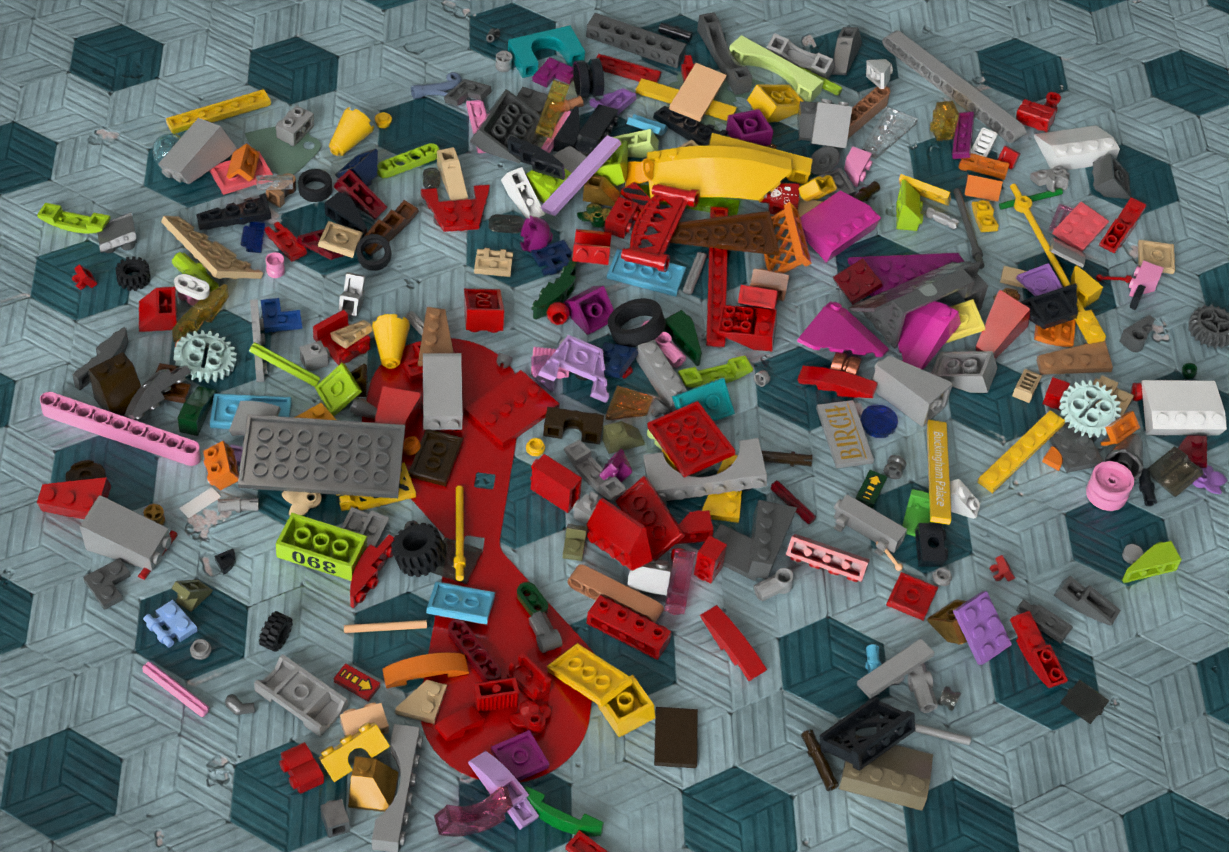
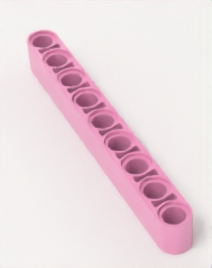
M45 392L40 396L42 413L48 418L188 466H195L201 460L199 444L194 440L54 392Z

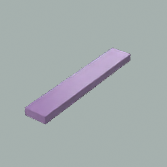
M607 135L541 206L542 211L556 216L621 145L620 140Z

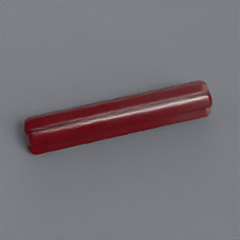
M776 480L771 484V490L788 506L797 507L796 513L807 524H811L816 520V515L782 483Z

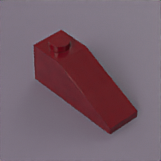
M350 169L334 185L338 192L340 191L344 195L349 196L357 208L373 219H376L388 208Z

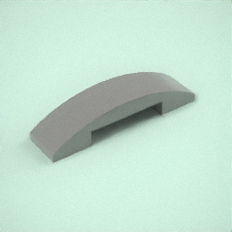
M580 439L564 448L567 457L575 469L599 494L609 500H613L627 491V488L615 476L613 478L609 476L605 481L599 476L603 468L591 457V451Z

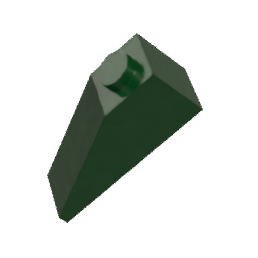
M680 310L665 318L666 325L663 332L670 334L672 341L696 366H699L702 351L694 322L689 315Z
M200 386L194 390L184 402L177 418L180 433L194 436L199 435L217 390Z

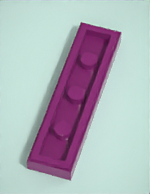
M974 112L957 113L952 152L953 159L970 158L975 118Z

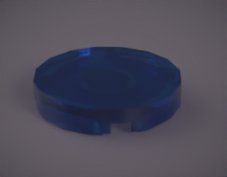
M883 405L868 406L863 410L860 417L862 427L866 430V433L875 438L888 437L896 431L898 426V417L895 412Z

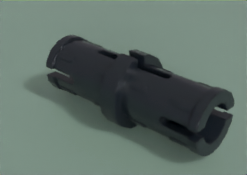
M661 22L658 29L659 33L672 36L673 39L679 38L688 42L691 41L693 35L692 32L680 29L679 26L674 27Z
M1143 468L1142 474L1139 477V490L1143 494L1144 504L1146 506H1153L1157 503L1154 494L1155 486L1151 481L1149 470Z

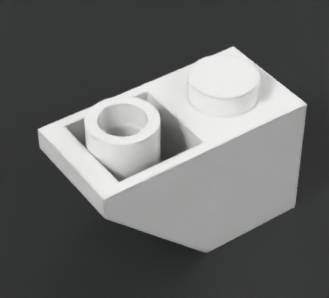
M960 479L950 481L951 512L973 519L976 518L981 504Z

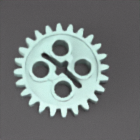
M201 330V334H198L196 331L193 332V336L187 333L186 338L181 337L180 342L177 341L174 349V360L176 361L175 366H188L191 372L188 375H192L191 380L197 377L199 382L205 379L209 383L210 379L217 382L218 377L224 380V375L229 376L230 371L233 372L237 353L234 352L235 347H230V341L225 342L226 337L218 338L219 333L213 336L211 331L205 334ZM209 345L205 368H202L205 346Z
M1082 380L1080 385L1075 382L1073 387L1069 386L1067 391H1064L1059 409L1062 410L1060 416H1066L1064 418L1065 422L1070 423L1068 428L1075 427L1074 433L1080 430L1081 436L1088 433L1089 438L1092 437L1093 433L1097 438L1101 433L1105 436L1107 434L1105 427L1121 417L1119 414L1122 409L1118 408L1120 402L1115 401L1117 395H1110L1112 389L1106 391V385L1099 387L1098 381L1095 385H1092L1091 380H1089L1088 384H1085ZM1098 400H1101L1100 402H1098V403L1095 405L1094 408L1092 407V406H1094V404H1095ZM1086 409L1089 410L1082 418H1079L1081 415L1085 413Z

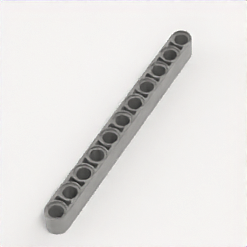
M896 30L883 38V45L889 52L965 110L974 112L978 120L1004 140L1013 143L1025 135L1026 130L1022 123L902 32Z

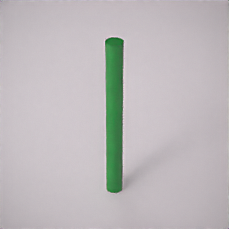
M1058 188L1055 189V192L1046 191L1027 197L1032 202L1062 195L1063 190ZM1015 199L999 203L1000 210L1014 207Z

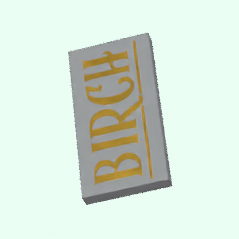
M854 401L817 405L816 410L836 468L873 464L874 458Z

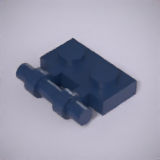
M565 240L549 244L542 249L532 250L531 255L539 267L546 265V268L542 269V274L545 276L557 274V271L567 266L570 261L568 258L572 257V251ZM557 261H561V262H562V263H559V264L554 265V262H557Z

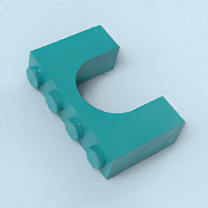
M570 25L508 40V52L512 54V61L522 78L533 76L538 71L539 62L534 52L540 49L558 51L565 59L567 65L571 67L574 61H585V49Z

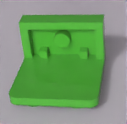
M912 489L902 526L907 529V535L915 536L914 529L918 523L935 522H930L929 493Z

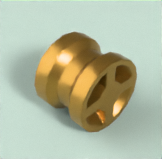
M158 504L146 506L143 512L144 517L163 526L165 524L163 508Z

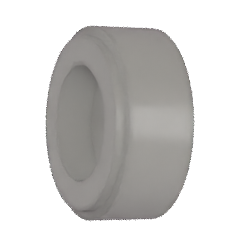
M1129 544L1124 548L1122 557L1126 562L1133 564L1143 555V550L1135 544Z

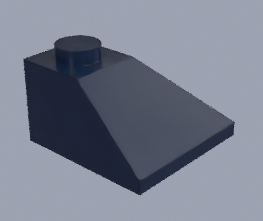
M377 149L356 155L335 176L340 178L350 169L367 187L373 183L372 180L377 176Z

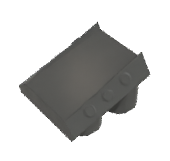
M132 212L109 221L103 231L97 232L101 253H112L120 247L123 250H132L135 247L137 240Z

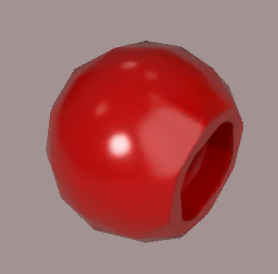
M554 302L547 309V318L552 324L563 325L570 317V310L564 303Z

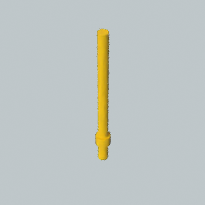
M457 486L456 557L454 558V568L456 569V580L462 581L464 579V568L466 567V558L464 557V488Z

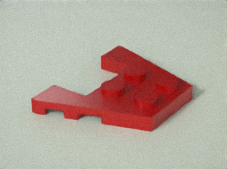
M490 185L474 186L475 199L439 202L437 188L421 189V197L425 199L428 208L434 213V217L443 232L478 230L490 192Z

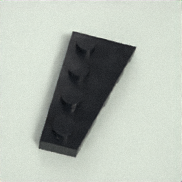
M666 106L656 111L653 119L665 124L669 129L688 141L693 140L699 146H708L712 133L723 136L728 134V131L723 129L718 131L714 129L715 126L710 124L707 126L703 125L697 120L686 118L682 114L669 110V107Z
M260 194V198L253 200L251 197L244 199V203L237 205L235 203L227 204L224 209L214 208L196 214L199 230H210L212 228L272 219L266 194Z

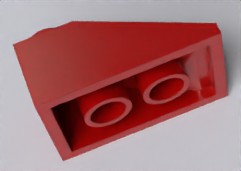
M464 288L466 330L470 332L488 331L491 333L503 331L504 306L500 289Z

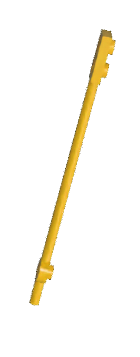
M1015 183L1011 184L1010 189L1016 198L1014 202L1015 210L1025 214L1063 286L1071 285L1055 254L1049 251L1050 245L1030 211L1032 200L1027 196H1022ZM1077 297L1078 315L1075 321L1088 344L1105 341L1106 335L1093 311H1085Z

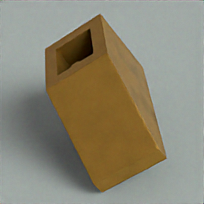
M593 175L584 184L583 201L613 207L618 197L621 196L620 191L602 176Z

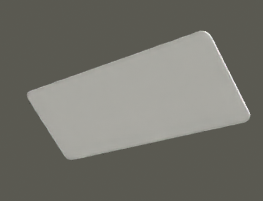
M210 488L180 507V510L190 518L221 498V496L213 488Z

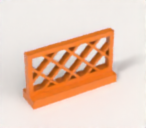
M791 202L784 205L785 209L771 216L774 229L775 227H780L775 235L777 243L779 240L783 242L779 248V256L775 255L772 259L770 255L764 254L767 271L773 272L776 264H780V267L774 271L775 273H786L801 264L805 267L812 264L799 211ZM786 217L783 224L778 223L781 218ZM784 230H789L786 237H782ZM788 242L792 243L789 251L784 250ZM785 253L786 256L784 260L779 261L781 254ZM791 256L796 257L795 261L788 263Z

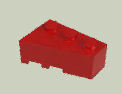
M107 477L42 484L37 504L43 512L84 520L99 495L108 499L111 484Z

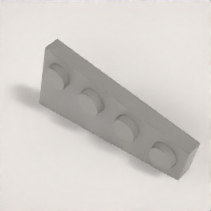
M258 299L250 300L253 343L265 345L264 333H260L261 330H264L263 319H259ZM254 354L257 382H264V374H268L267 362L263 363V359Z

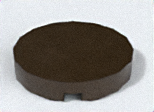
M92 460L74 463L66 473V482L106 478L103 466L94 463Z

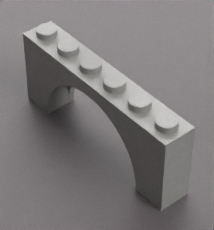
M759 438L739 441L740 450L734 463L725 471L709 477L687 476L684 478L681 473L674 470L666 462L663 452L643 455L646 477L663 502L767 486V473Z

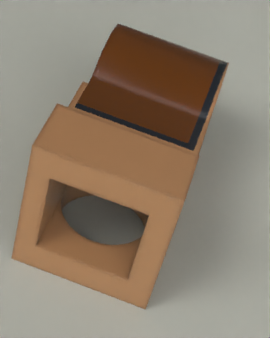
M286 173L276 179L266 188L267 201L281 208L285 204V198L296 191V177L293 174Z

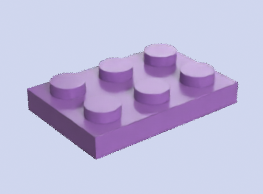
M987 591L980 592L953 610L978 665H983L1012 645Z

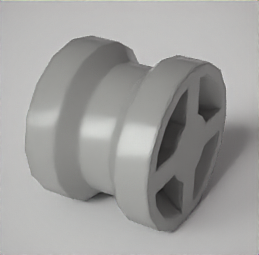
M500 51L496 54L495 67L498 71L508 72L512 69V54L510 52Z

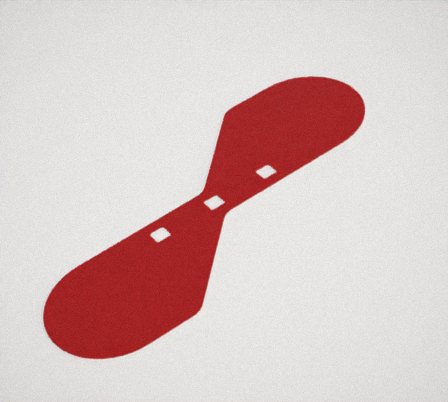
M451 338L453 353H461L462 430L434 431L462 437L463 444L447 485L442 486L411 478L416 492V497L411 498V500L446 538L448 549L442 583L495 592V599L487 624L463 621L500 667L501 679L508 678L507 674L510 663L512 662L516 665L519 655L524 653L551 680L550 693L536 702L538 706L548 704L551 708V716L546 720V726L541 733H531L549 762V768L519 781L520 783L540 778L556 770L575 753L583 741L589 724L592 700L549 673L547 666L577 643L593 653V651L549 602L546 615L553 629L558 630L562 639V647L545 653L539 650L536 635L529 623V617L531 616L517 598L518 586L529 581L507 558L500 547V536L516 439L501 447L464 413V408L513 376L515 372L510 366L503 368V363L499 367L496 362L498 354L485 346L467 340ZM415 343L405 346L401 362L395 368L389 369L382 364L378 367L369 386L367 402L378 408L382 387L384 386L421 393L423 404V377L410 381L403 369V363L418 358L413 350V344ZM423 410L404 439L414 436L421 443L425 433ZM362 417L361 422L374 423L375 420ZM403 453L402 463L405 462L408 472L416 453L409 456ZM476 473L494 474V488L474 487ZM457 486L464 488V540L465 536L482 537L485 539L482 553L464 551L466 567L464 568V579L462 581L456 580V569L454 568V558L456 557ZM435 615L428 654H462L448 634V625L452 620H455L454 618ZM454 628V631L458 630L461 634V629ZM472 641L463 643L466 648H471L475 645ZM477 656L474 660L482 663L486 658L484 656ZM466 659L469 674L449 678L447 674L424 677L423 683L426 680L445 684L447 685V690L435 724L421 721V725L429 744L443 761L457 771L480 780L468 762L485 751L494 756L491 752L492 746L528 731L526 727L521 728L513 725L509 715L520 712L521 702L530 699L519 689L517 707L497 708V710L493 709L488 712L486 710L484 712L481 711L480 714L484 718L482 726L465 730L463 737L446 741L435 729V725L447 716L464 708L473 706L476 709L473 695L474 683L484 682ZM488 670V675H492V676L494 677V676H495V673L492 674V673Z

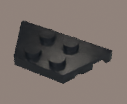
M1075 283L1020 301L1030 308L1029 320L1046 329L1077 319V284Z

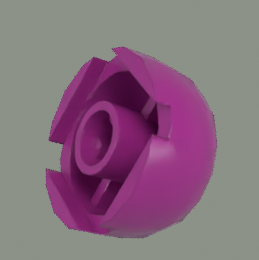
M530 215V219H525L521 230L524 243L520 242L522 250L527 252L546 247L553 237L549 224L545 220Z

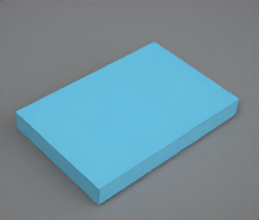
M435 582L426 613L487 624L495 599V592Z

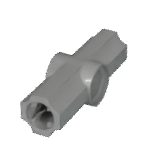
M923 663L908 673V687L911 692H914L919 710L923 713H929L937 709L938 704L933 692L931 672L926 670Z

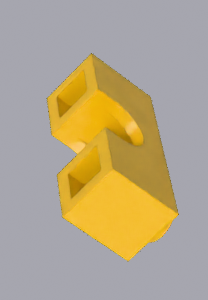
M374 722L363 724L358 728L359 732L353 736L351 734L346 735L340 739L339 745L334 748L329 746L321 752L322 755L318 758L334 782L352 771L348 763V756L352 750L356 748L365 749L368 755L373 758L390 747Z

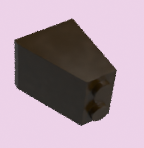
M122 352L90 368L89 374L94 399L101 408L124 416L128 405L141 387L133 363Z

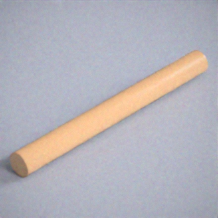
M427 620L344 625V633L427 628Z

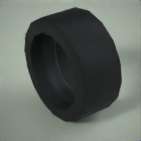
M310 169L303 172L298 180L300 196L310 202H320L329 198L332 194L331 176L321 169ZM314 181L325 184L320 189H310L305 185Z
M378 234L366 235L357 244V258L365 269L371 271L381 270L390 262L392 255L390 244L383 236ZM373 243L382 245L385 251L383 258L375 262L366 260L363 255L364 248Z

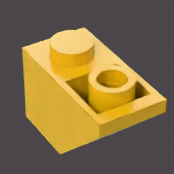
M1075 266L1071 276V285L1077 284V297L1082 306L1086 308L1099 299L1103 286L1079 266Z

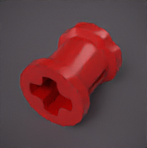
M1049 92L1046 95L1047 101L1044 105L1056 109L1057 113V105L1061 100V96L1058 93Z

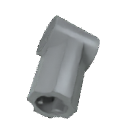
M781 568L777 570L774 576L755 584L753 589L757 598L763 602L779 593L786 594L790 592L793 584V573L790 569Z

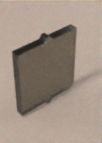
M1079 680L1072 689H1068V694L1063 698L1061 704L1091 724L1098 715H1102V710L1110 700Z

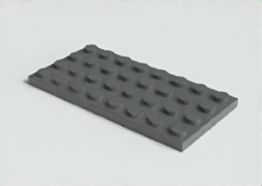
M247 414L238 488L398 499L405 425Z

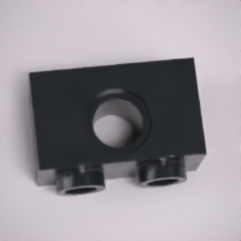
M918 523L914 529L918 567H942L948 559V549L944 546L946 531L942 528V523ZM928 542H933L936 548L930 547Z

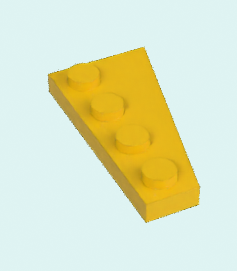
M738 455L723 460L717 474L729 468ZM742 490L708 495L702 511L709 510L712 520L739 523Z

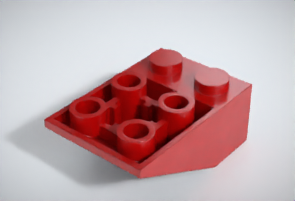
M722 305L717 334L753 350L772 352L777 326V310Z

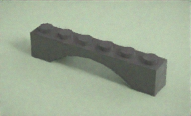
M715 12L699 15L697 31L721 72L727 75L726 81L734 95L750 92L753 77L748 68L739 64L731 54L722 31L721 23Z

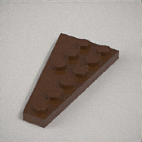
M770 211L679 222L670 243L779 256V248Z

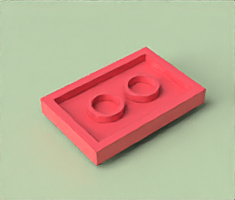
M261 153L254 179L251 181H247L239 174L230 179L226 177L231 160L219 163L210 170L223 195L273 179V174Z
M1080 202L1054 229L1052 234L1066 244L1083 252L1107 226L1109 221L1083 202Z

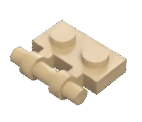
M490 248L477 249L474 274L510 277L513 252H507L505 249H501V251L490 250Z

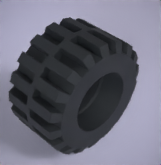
M414 523L412 526H406L404 530L401 529L398 532L399 535H395L393 538L391 550L400 570L404 574H408L411 577L414 575L416 577H421V575L427 576L430 572H435L437 567L442 566V561H445L447 551L436 527H433L431 524L426 525V523Z

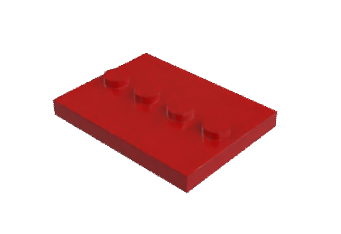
M520 370L464 408V413L501 447H504L545 419L547 407L559 408L560 403L526 373Z
M698 401L647 423L649 431L684 478L735 455L733 446Z

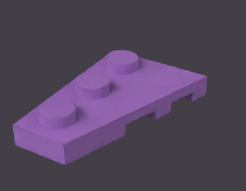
M1049 263L1021 273L1016 277L1034 296L1063 288Z

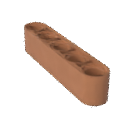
M877 86L852 107L848 139L887 106L890 96V89L887 86L884 89H880Z
M579 564L567 580L568 585L572 589L595 601L601 595L613 600L614 603L622 607L631 609L632 612L640 616L647 617L654 623L657 622L664 611L663 606L656 600L583 564Z

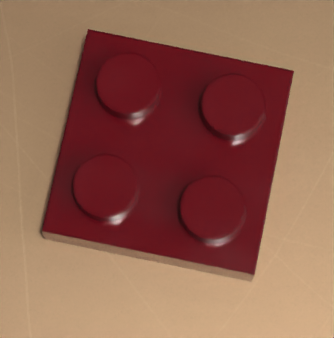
M863 258L833 276L834 282L852 305L883 287L880 279Z

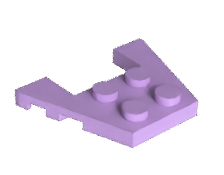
M568 335L541 368L538 375L554 381L559 367L592 380L593 386L590 397L606 403L609 399V393L606 391L607 379L604 377L603 350Z

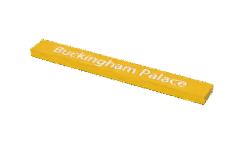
M928 420L927 449L930 522L950 525L951 502L947 423Z

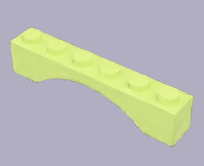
M741 35L730 45L729 50L739 64L761 67L778 74L806 102H812L821 93L823 80Z

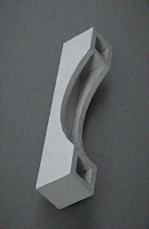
M398 724L393 726L390 750L399 768L401 781L392 804L375 820L372 850L399 852L400 845H404L406 832H403V825H408L409 812H406V809L412 803L413 793H410V787L415 786L416 774L413 771L414 767L418 768L420 755H417V749H421L423 743V736H419V727Z

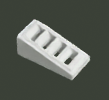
M982 128L971 148V153L987 157L996 142L998 134L989 129Z

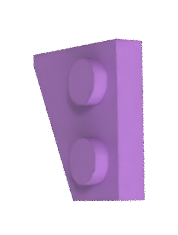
M622 88L613 93L604 94L603 99L597 101L594 98L591 99L590 106L596 108L598 104L615 108L618 109L617 115H619L636 100V94Z

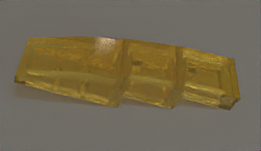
M223 284L210 292L207 298L198 301L182 316L172 329L173 342L176 343L181 337H186L189 331L197 332L204 321L212 323L229 298L228 285Z

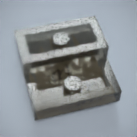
M1175 446L1147 468L1151 477L1174 497L1178 496L1204 474L1202 468L1191 462L1188 455Z

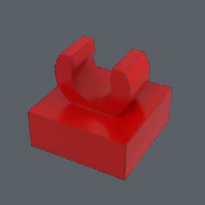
M1004 146L997 160L1009 163L1008 168L1013 169L1021 153L1008 146Z
M80 264L74 268L77 274L72 277V280L77 283L75 285L77 288L82 290L86 285L93 288L98 284L91 271Z
M1003 555L995 558L997 564L989 568L992 573L999 571L997 575L993 576L994 579L1000 581L1005 577L1008 582L1015 579Z

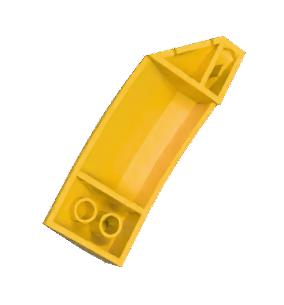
M711 145L678 147L647 152V158L654 162L653 179L649 181L650 198L654 196L652 195L653 185L662 184L685 190H699V198H742L758 200L760 203L764 199V195L776 189L781 184L780 181L783 178L789 177L793 173L791 158L750 148Z

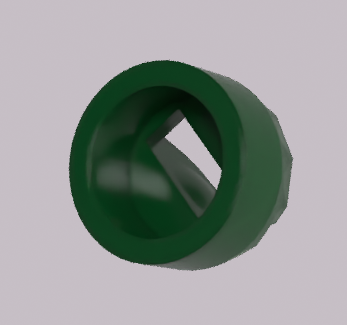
M1187 363L1183 365L1182 375L1184 378L1193 379L1197 375V366L1195 364Z

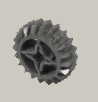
M1212 304L1209 307L1206 305L1202 308L1198 307L1188 321V331L1191 332L1190 336L1195 337V341H1200L1201 345L1213 346L1214 349L1218 346L1220 348L1229 346V312H1226V308L1222 310L1219 308V305L1213 307Z

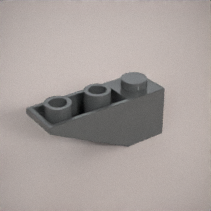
M858 27L842 28L837 38L833 58L835 68L831 75H847L862 44Z

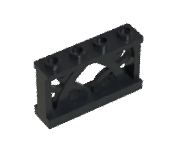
M873 697L820 734L821 752H828L853 764V768L860 771L916 731L914 713L909 710L903 712L879 701V698ZM876 727V733L872 736L856 739L855 734L859 729Z

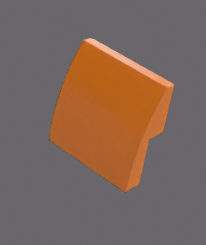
M1074 319L1046 329L1036 325L1034 340L1055 346L1072 347L1074 344L1076 321Z

